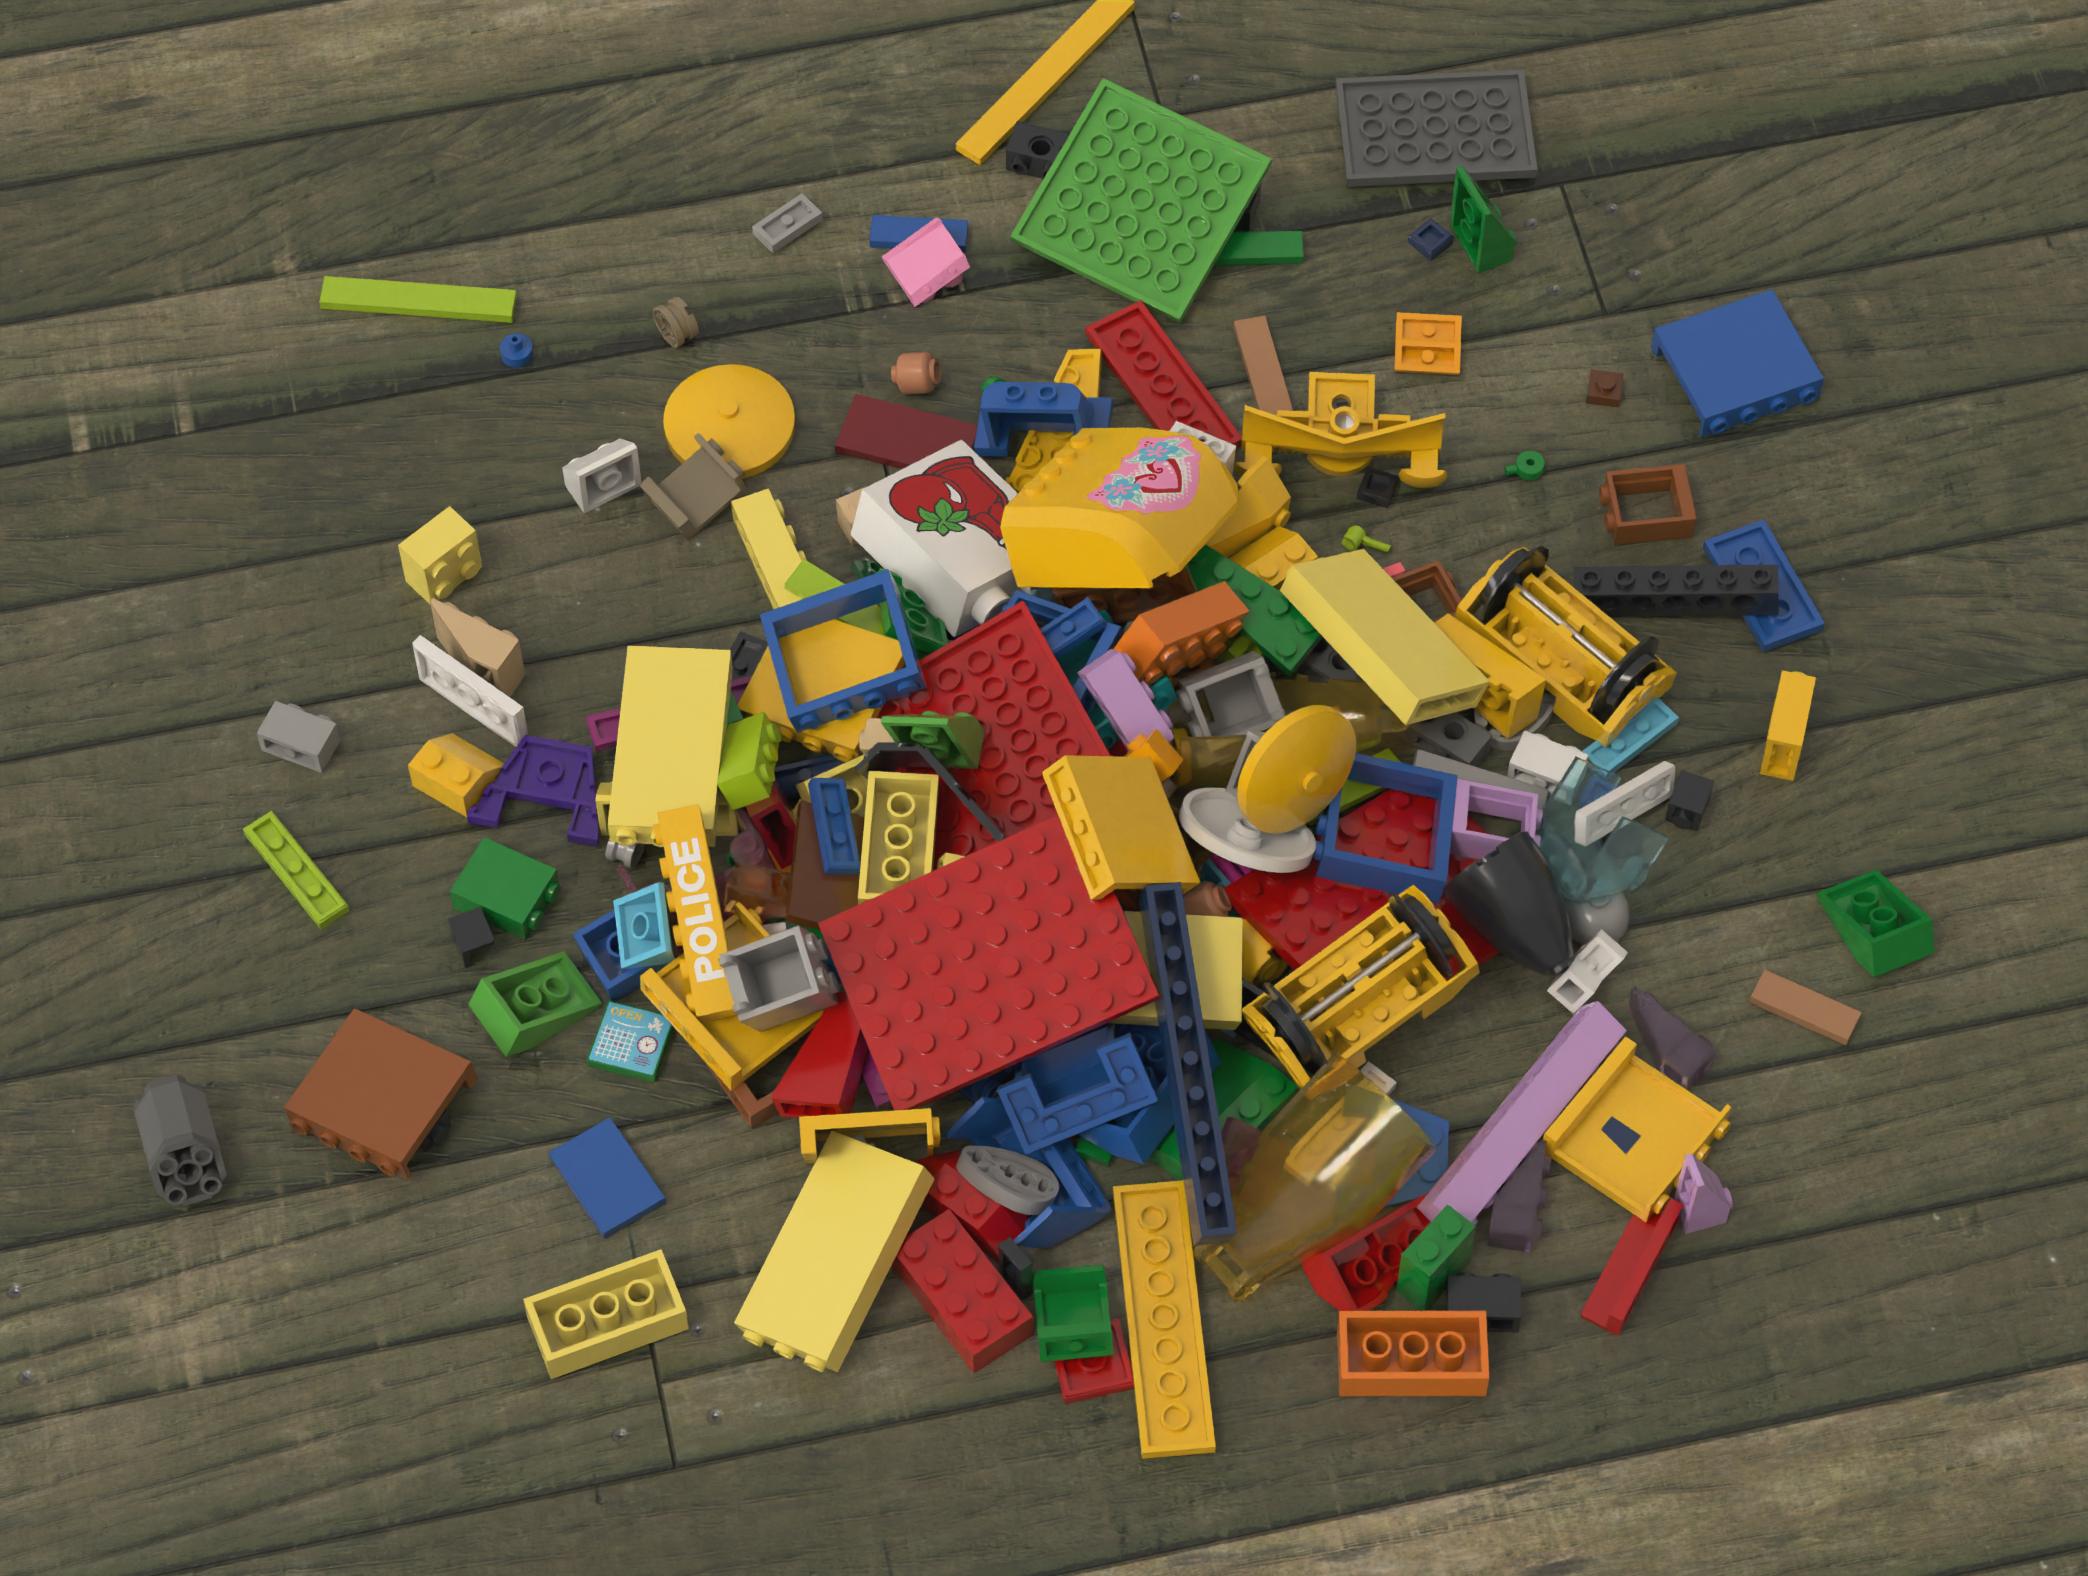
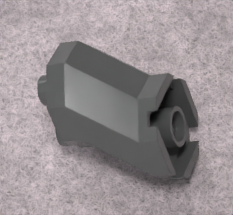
M178 1074L148 1082L144 1088L143 1096L140 1100H136L133 1108L156 1194L165 1198L169 1204L174 1206H186L211 1199L222 1188V1182L227 1176L203 1086L198 1083L193 1085L186 1082V1078Z

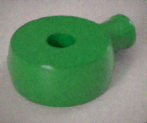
M1529 450L1520 453L1515 460V464L1505 465L1504 471L1506 476L1517 474L1525 481H1535L1543 475L1546 464L1540 453Z

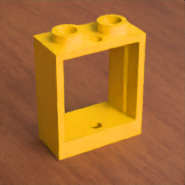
M1782 670L1760 774L1791 781L1794 780L1816 677L1807 676L1802 672Z

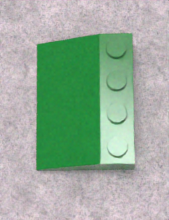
M1217 1038L1212 1045L1221 1063L1212 1073L1227 1172L1229 1173L1251 1151V1147L1273 1123L1279 1124L1297 1106L1298 1086L1273 1065ZM1174 1124L1150 1155V1158L1178 1181H1182L1183 1175Z

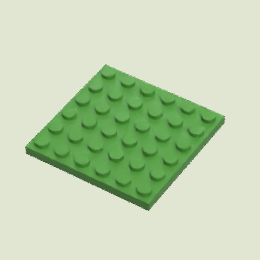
M1103 78L1016 225L1010 239L1011 242L1134 302L1141 300L1146 308L1180 324L1271 167L1272 158Z

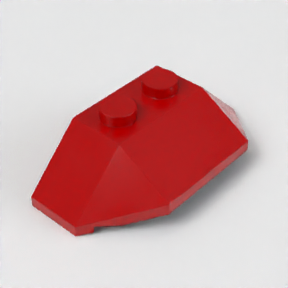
M963 1149L919 1158L915 1163L924 1166L934 1178L921 1206L936 1217L950 1209L979 1248L999 1264L998 1245L1009 1237L1014 1240L1026 1229L1027 1214L1015 1212L990 1199L972 1186L958 1172L956 1163Z

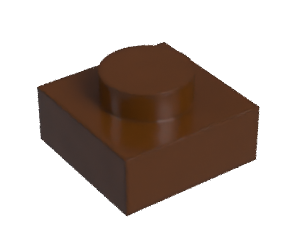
M1591 369L1586 403L1619 407L1623 373Z

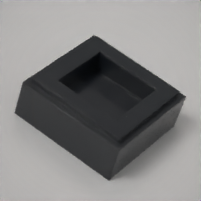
M1367 467L1357 491L1356 499L1388 508L1397 487L1399 476Z

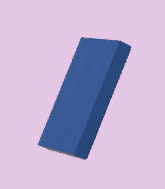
M610 1117L549 1152L551 1161L604 1239L666 1204L664 1195Z

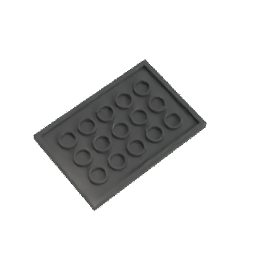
M1524 69L1336 78L1335 80L1346 187L1455 182L1456 168L1460 166L1464 167L1474 181L1537 178L1538 169Z

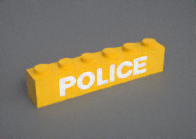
M696 804L657 812L659 823L653 824L656 844H663L666 856L659 858L663 879L670 878L672 891L666 892L669 911L670 913H677L679 925L672 927L676 946H683L685 959L679 960L683 981L690 980L692 993L686 994L688 1009L692 1014H696L700 1023L738 1016L734 1013L732 1007L734 1001L724 968L720 966L718 961L720 954L728 952L729 949L700 806Z

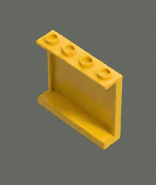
M835 619L779 638L798 705L906 668L898 640ZM767 646L738 703L743 719L765 711L770 722L777 724L782 741L791 742V740L801 742L803 746L817 753H820L821 750L830 752L842 762L850 761L862 755L859 748V735L862 730H865L867 719L877 718L882 706L874 709L867 708L853 713L847 719L833 720L820 725L815 730L810 728L797 733L787 715L769 646Z
M1065 755L1042 772L1091 900L1102 899L1115 889H1144L1147 885L1181 882L1182 894H1185L1200 883L1151 757Z
M740 902L735 904V914L723 922L729 951L774 935V933L769 935L762 927L763 923L753 909L747 910ZM684 952L657 973L650 968L640 976L641 991L731 1091L814 1028L825 1009L762 1032L741 1023L738 1016L700 1023L696 1014H692L687 1006L686 994L692 993L690 980L683 981L679 960L685 959Z
M1625 1036L1544 1133L1540 1151L1647 1223L1654 1213L1660 1215L1664 1211L1671 1198L1669 1194L1674 1188H1677L1685 1155L1693 1154L1703 1163L1711 1150L1709 1146L1715 1138L1720 1141L1731 1126V1122L1728 1121L1731 1106L1727 1104L1719 1112L1635 1056L1637 1044ZM1611 1116L1641 1135L1627 1154L1601 1130Z
M931 1108L799 1117L801 1154L805 1165L815 1164L819 1156L818 1141H827L831 1131L850 1138L862 1133L864 1138L926 1134L928 1156H933V1148L940 1147L939 1117H932Z

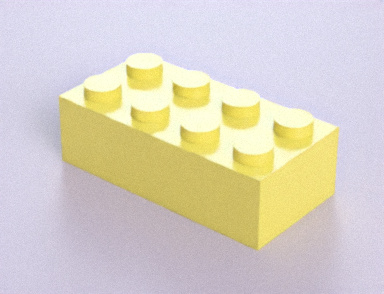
M869 771L858 905L933 871L939 803V775Z
M662 1249L523 1299L527 1318L551 1379L689 1329L686 1309Z

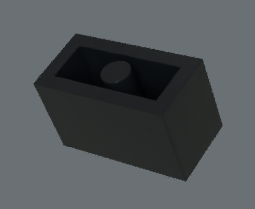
M1469 1272L1448 1275L1445 1290L1446 1311H1486L1487 1332L1519 1333L1521 1322V1278L1512 1277L1504 1273L1494 1274L1491 1277L1475 1276Z

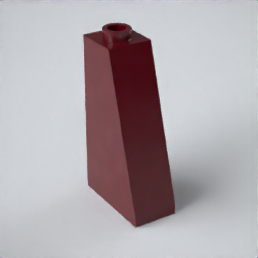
M775 776L770 797L747 805L746 809L780 868L784 869L792 864L796 818Z

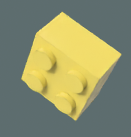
M450 506L398 545L405 581L429 604L432 598L438 601L447 598L454 588L466 579L473 578L479 569L482 568L476 530Z

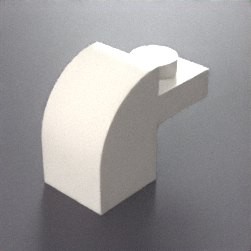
M1601 929L1586 945L1584 944L1569 960L1571 966L1555 977L1547 991L1574 1014L1595 993L1602 980L1625 958L1628 952Z

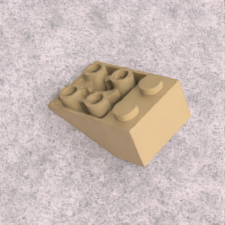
M432 598L430 604L437 638L448 654L510 697L525 677L519 639L507 630L500 631L490 626L481 617H471L461 612L452 603H442Z

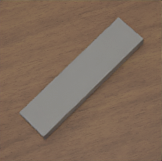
M1420 749L1417 750L1414 756V766L1458 775L1457 779L1538 794L1537 809H1542L1544 813L1548 793L1546 788Z

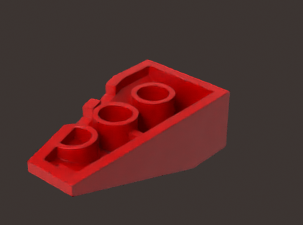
M1427 1193L1300 1261L1316 1294L1339 1311H1369L1381 1304L1389 1295L1388 1291L1398 1281L1401 1254L1431 1223L1417 1208Z

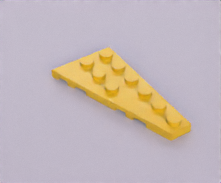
M1101 349L1068 350L1054 378V383H1070L1078 387L1086 397H1099L1102 366ZM1029 430L1015 459L1016 465L1010 477H1007L1005 481L1019 493L1024 488V485L1030 482L1039 473V470L1046 466L1055 454L1070 441L1074 431Z

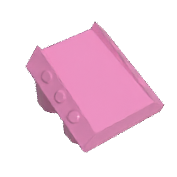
M937 217L882 256L884 263L914 307L920 303L932 300L936 292L942 287H954L960 284L963 279V272L970 268L965 254L962 253L949 234L942 220Z

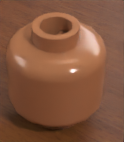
M925 351L902 353L898 357L896 365L891 367L892 382L894 385H898L900 391L905 395L931 393L936 385L941 382L940 362L938 359H934L931 353Z
M1210 881L1203 882L1183 894L1186 915L1228 917V911L1231 910L1230 898L1221 885L1216 886Z

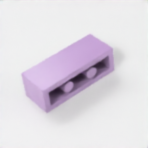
M1110 649L1077 673L1126 749L1130 750L1127 744L1138 734L1143 732L1147 736L1156 728L1168 742L1175 737L1170 731V728L1173 727L1171 720L1162 709L1157 711L1151 701L1155 698L1153 692L1144 681L1139 683L1133 673L1136 670V666L1125 652L1121 654L1119 651Z

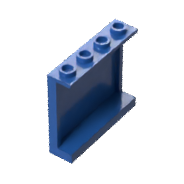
M1773 289L1654 328L1651 348L1656 357L1662 355L1666 357L1701 420L1699 432L1701 437L1712 433L1720 434L1730 427L1742 423L1749 424L1757 418L1769 414H1779L1789 407L1801 403L1809 404L1820 397L1824 378Z

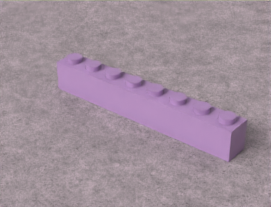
M1599 1001L1583 1005L1577 1010L1420 1202L1417 1208L1431 1222L1448 1204L1476 1225L1478 1220L1475 1217L1482 1209L1488 1208L1498 1198L1496 1191L1502 1184L1508 1183L1519 1172L1518 1164L1523 1158H1528L1538 1149L1540 1145L1538 1142L1539 1138L1554 1123L1560 1112L1579 1093L1578 1090L1582 1085L1587 1083L1600 1068L1599 1064L1603 1059L1608 1058L1620 1044L1619 1040L1627 1030Z

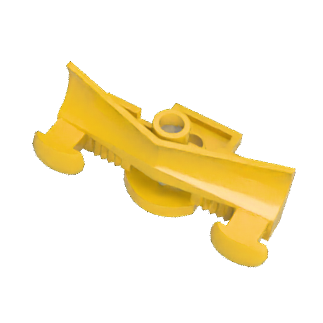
M1309 372L1308 411L1277 410V415L1244 405L1241 451H1245V462H1237L1233 468L1236 475L1241 478L1263 455L1269 459L1279 476L1282 466L1278 463H1272V452L1277 451L1279 454L1282 451L1285 454L1288 452L1291 454L1303 452L1307 454V460L1319 471L1335 477H1346L1365 469L1372 462L1373 456L1379 455L1381 458L1384 455L1387 458L1399 456L1401 459L1405 456L1410 458V469H1402L1398 473L1401 481L1415 488L1436 487L1444 483L1448 477L1447 471L1438 470L1445 413L1411 422L1410 415L1379 414L1378 419H1374L1375 374ZM1342 398L1348 401L1350 407L1343 406L1334 410L1332 401Z

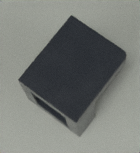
M481 907L448 919L451 936L465 968L472 966L470 953L494 945V937Z

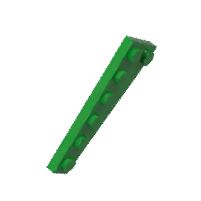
M1205 544L1187 563L1198 591L1223 581L1227 583L1250 611L1241 622L1243 628L1239 633L1245 638L1248 636L1260 647V651L1288 676L1291 677L1323 638L1281 591Z

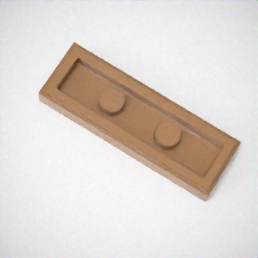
M1765 969L1749 1000L1751 1004L1844 1045H1847L1862 1013Z

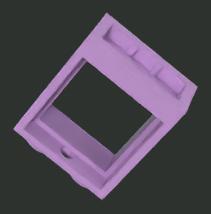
M1457 779L1450 854L1480 860L1496 850V846L1509 839L1466 830L1468 811L1522 821L1521 832L1527 831L1539 847L1541 837L1535 835V830L1540 828L1543 810L1537 809L1538 794Z

